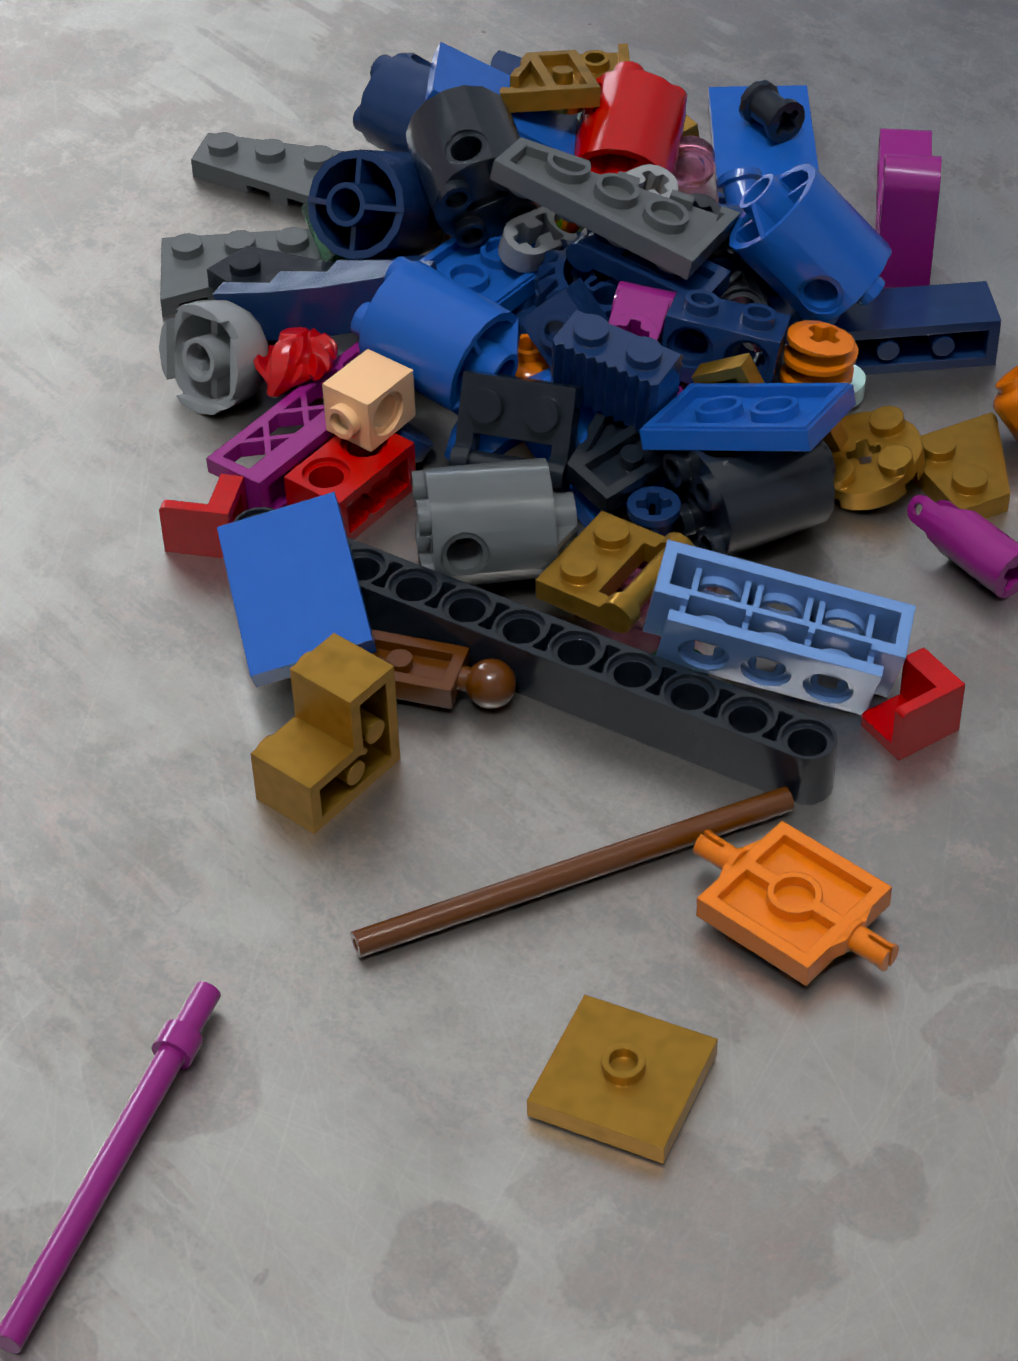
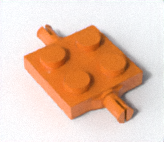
M784 821L776 825L761 840L740 848H736L723 840L711 830H705L704 835L701 834L696 840L693 853L722 870L719 878L697 897L696 916L805 986L835 958L844 955L846 952L852 951L877 966L882 972L886 971L888 965L891 966L899 952V946L895 943L892 944L868 929V926L890 906L892 886Z

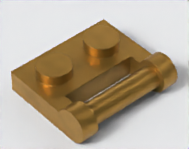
M601 511L536 579V598L611 631L621 634L627 633L640 619V609L652 597L667 540L691 546L693 544L681 533L672 532L663 536ZM643 561L649 562L622 593L615 592Z

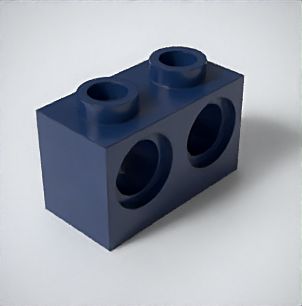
M679 289L666 314L661 345L684 355L681 361L683 364L680 369L682 371L679 378L680 382L694 383L692 376L702 363L750 353L764 382L776 383L780 374L791 315L776 312L770 306L760 303L745 305L720 299L716 294L706 290L686 291ZM687 329L696 330L702 333L705 338H697L691 335ZM743 343L754 344L757 347H759L762 350V352L751 351L748 348H746L743 345Z

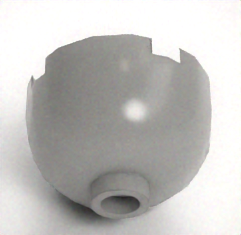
M202 300L178 307L175 317L166 319L162 326L159 352L166 380L175 378L178 387L183 392V394L176 395L180 402L198 414L214 415L230 410L252 398L265 380L255 369L253 360L257 354L265 357L269 353L266 337L257 320L249 311L227 300Z

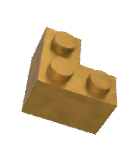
M333 633L312 651L303 654L297 663L290 668L295 716L274 734L266 736L258 744L257 748L250 753L256 799L313 834L317 833L401 759L394 666L336 633Z

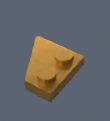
M576 49L526 52L520 61V67L515 68L510 75V88L501 87L499 90V95L508 106L510 113L553 110L559 114L573 115L581 113L583 108L600 107V85Z

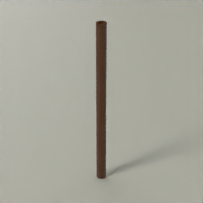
M783 786L351 931V941L357 956L361 958L695 844L701 834L704 835L705 830H711L715 835L721 836L792 812L794 810V800L789 789Z

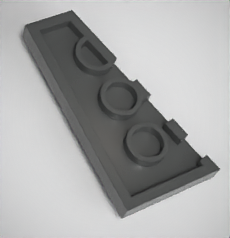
M228 132L207 133L191 158L193 177L244 193L261 189L268 192L270 201L289 206L294 200L308 204V196L314 176L325 161L343 151L333 150L323 145L304 146L283 143L278 139L260 140L238 137Z
M522 137L494 160L490 175L491 180L508 188L514 195L530 199L557 213L561 219L569 223L578 224L606 238L613 246L627 249L653 262L662 271L676 274L686 280L730 236L741 213L721 206L718 215L692 206L695 199L694 196L672 189L669 198L641 189L638 186L641 178L621 171L602 175L591 172L589 160Z

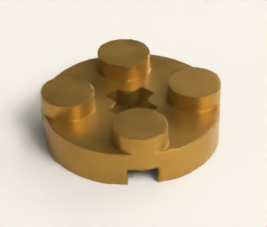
M891 405L881 406L874 411L854 413L840 420L849 437L841 452L832 453L836 467V474L833 480L835 499H839L841 508L869 510L888 505L907 493L905 484L913 479L916 472L918 480L920 479L926 463L922 439L917 428L905 420L904 413L900 408ZM871 456L872 462L860 464L858 459Z

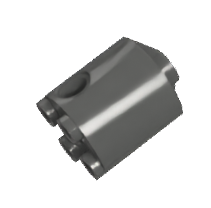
M546 458L426 468L420 471H411L413 501L417 512V524H415L417 555L420 565L473 586L536 580L558 557V550L567 541H573L578 536L573 492H553Z

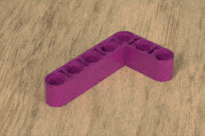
M880 128L875 230L892 249L885 268L879 275L885 281L883 289L930 285L942 157L932 156L931 130Z

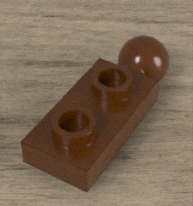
M372 630L377 652L372 654L394 666L397 699L452 709L459 691H464L468 693L470 699L478 706L486 709H496L506 705L515 693V674L508 664L499 659H483L470 667L469 647Z

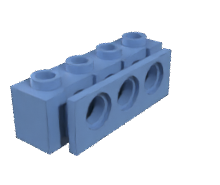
M668 539L642 632L661 636L656 656L686 668L862 715L868 709L874 694L884 697L889 696L906 659L916 606ZM706 587H720L728 590L733 595L717 594L707 590ZM767 604H783L794 611L777 610L769 607ZM842 620L851 623L855 627H840L828 621ZM693 640L719 647L714 648L713 655H704L694 651L695 642ZM755 657L781 664H776L775 672L763 671L755 667L757 662ZM818 674L841 679L838 681L836 689L826 688L817 684Z

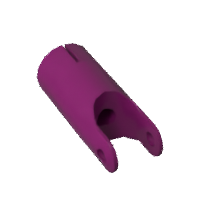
M917 495L910 500L907 506L908 518L925 532L927 538L940 553L998 597L1008 598L1018 592V542L976 511L960 509L947 500L935 502L925 495ZM919 504H921L922 511L918 515L916 513V508Z

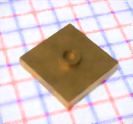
M584 994L527 1099V1116L664 1164L717 1056L718 1039Z

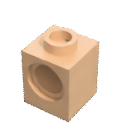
M365 350L322 384L326 430L370 452L416 416L413 369L372 350Z

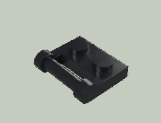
M477 370L463 371L456 440L450 454L449 466L528 459L479 451L480 434L552 445L551 457L549 462H547L552 490L554 493L568 492L571 483L566 480L567 463L576 449L583 387Z

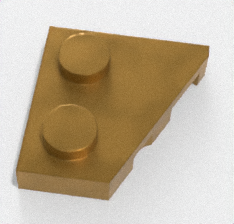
M993 412L921 435L926 460L925 469L919 480L917 472L912 480L930 499L935 502L939 500L950 501L960 509L976 511L985 519L1008 511L1011 493L998 420Z

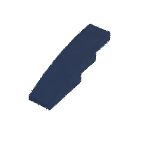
M337 260L327 272L280 271L270 283L223 282L213 293L215 300H227L249 311L260 324L267 341L278 340L282 330L295 327H304L309 330L315 328L321 334L326 333L329 336L352 333L351 321L356 310L363 303L371 302L377 290L383 284L387 268L393 260ZM421 261L437 270L435 261Z

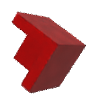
M220 474L208 504L163 500L159 508L165 552L224 559L217 527L232 523L239 514L248 510L244 476Z
M923 647L906 656L902 668L900 694L862 713L861 726L900 761L959 731L965 683Z

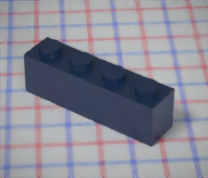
M987 281L885 288L867 305L860 306L856 302L840 315L834 325L846 330L853 336L858 347L855 365L860 367L865 375L996 365L1002 320ZM768 297V306L776 312L791 315L789 327L796 322L803 321L780 297Z

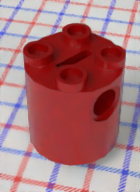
M619 62L615 65L614 71L606 72L596 78L600 85V107L583 108L576 134L575 156L589 160L591 163L590 171L600 175L618 173L619 171L625 173L647 164L661 166L674 175L686 119L687 93L683 88L672 85L663 77L644 71L643 67L636 62Z

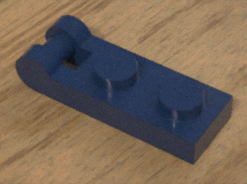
M588 229L587 235H579L566 248V257L569 263L578 271L590 272L594 269L619 282L625 281L672 292H678L679 289L686 291L706 290L716 294L719 298L729 289L731 271L709 260H706L686 280L676 274L662 271L653 262L627 249L613 246L606 238Z

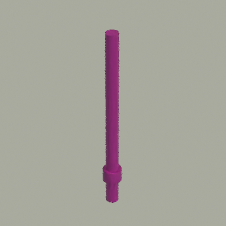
M204 981L197 982L176 1019L166 1021L151 1047L154 1054L152 1061L0 1323V1348L13 1354L20 1353L179 1070L189 1068L203 1044V1038L200 1033L221 997L220 991L214 985Z

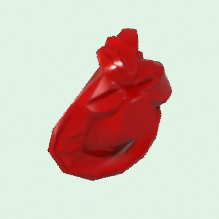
M295 327L282 330L278 342L275 345H268L269 353L267 356L263 357L257 354L253 360L255 369L267 383V395L276 398L285 391L312 378L313 381L320 380L324 374L330 371L333 367V362L337 358L338 345L335 340L326 333L321 334L315 328L309 330L304 327Z

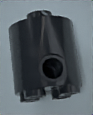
M462 85L439 92L426 100L413 114L406 132L409 152L436 222L446 234L455 237L459 246L474 248L489 238L502 236L507 222L538 208L537 204L532 200L520 198L514 195L508 188L490 179L494 160L521 138L510 110L499 94L483 86Z
M823 440L811 451L675 450L665 454L663 457V467L670 482L671 490L679 496L681 501V512L679 518L674 522V532L689 537L694 546L735 556L823 523L829 519L834 510L835 488L833 480L836 474V467L832 452Z

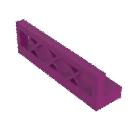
M358 342L339 355L333 362V367L330 371L324 374L320 380L313 381L312 378L304 382L206 458L208 472L217 477H220V474L244 476L248 510L257 507L279 509L287 506L284 476L296 465L302 463L325 445L335 435L326 430L324 405H308L317 398H323L322 384L360 355ZM304 425L292 434L270 436L279 427ZM266 455L249 469L236 463L241 457Z

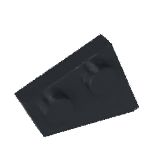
M596 413L587 428V439L583 443L578 444L567 463L566 480L599 510L610 513L626 503L628 497L634 491L643 487L653 486L667 477L663 467V457L665 454L675 450H643L640 431H635L633 425L625 426L623 420L614 422L612 416L604 417L603 413Z

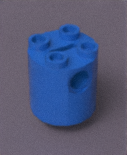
M807 163L795 166L781 175L767 174L757 180L741 198L739 207L744 212L736 221L730 234L729 246L803 321H822L834 325L840 315L856 302L860 306L867 305L884 288L885 281L879 275L884 270L892 249L814 166Z
M403 256L394 259L387 268L383 284L379 287L371 302L363 303L356 310L351 321V332L359 336L358 347L360 354L369 349L413 369L414 390L456 415L459 413L463 371L477 370L515 376L518 369V347L521 336L519 318L511 311L421 261H410Z

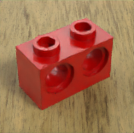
M394 433L370 452L334 435L325 445L302 463L296 465L284 476L287 506L335 492L348 538L356 539L412 492L411 471H416L415 444Z

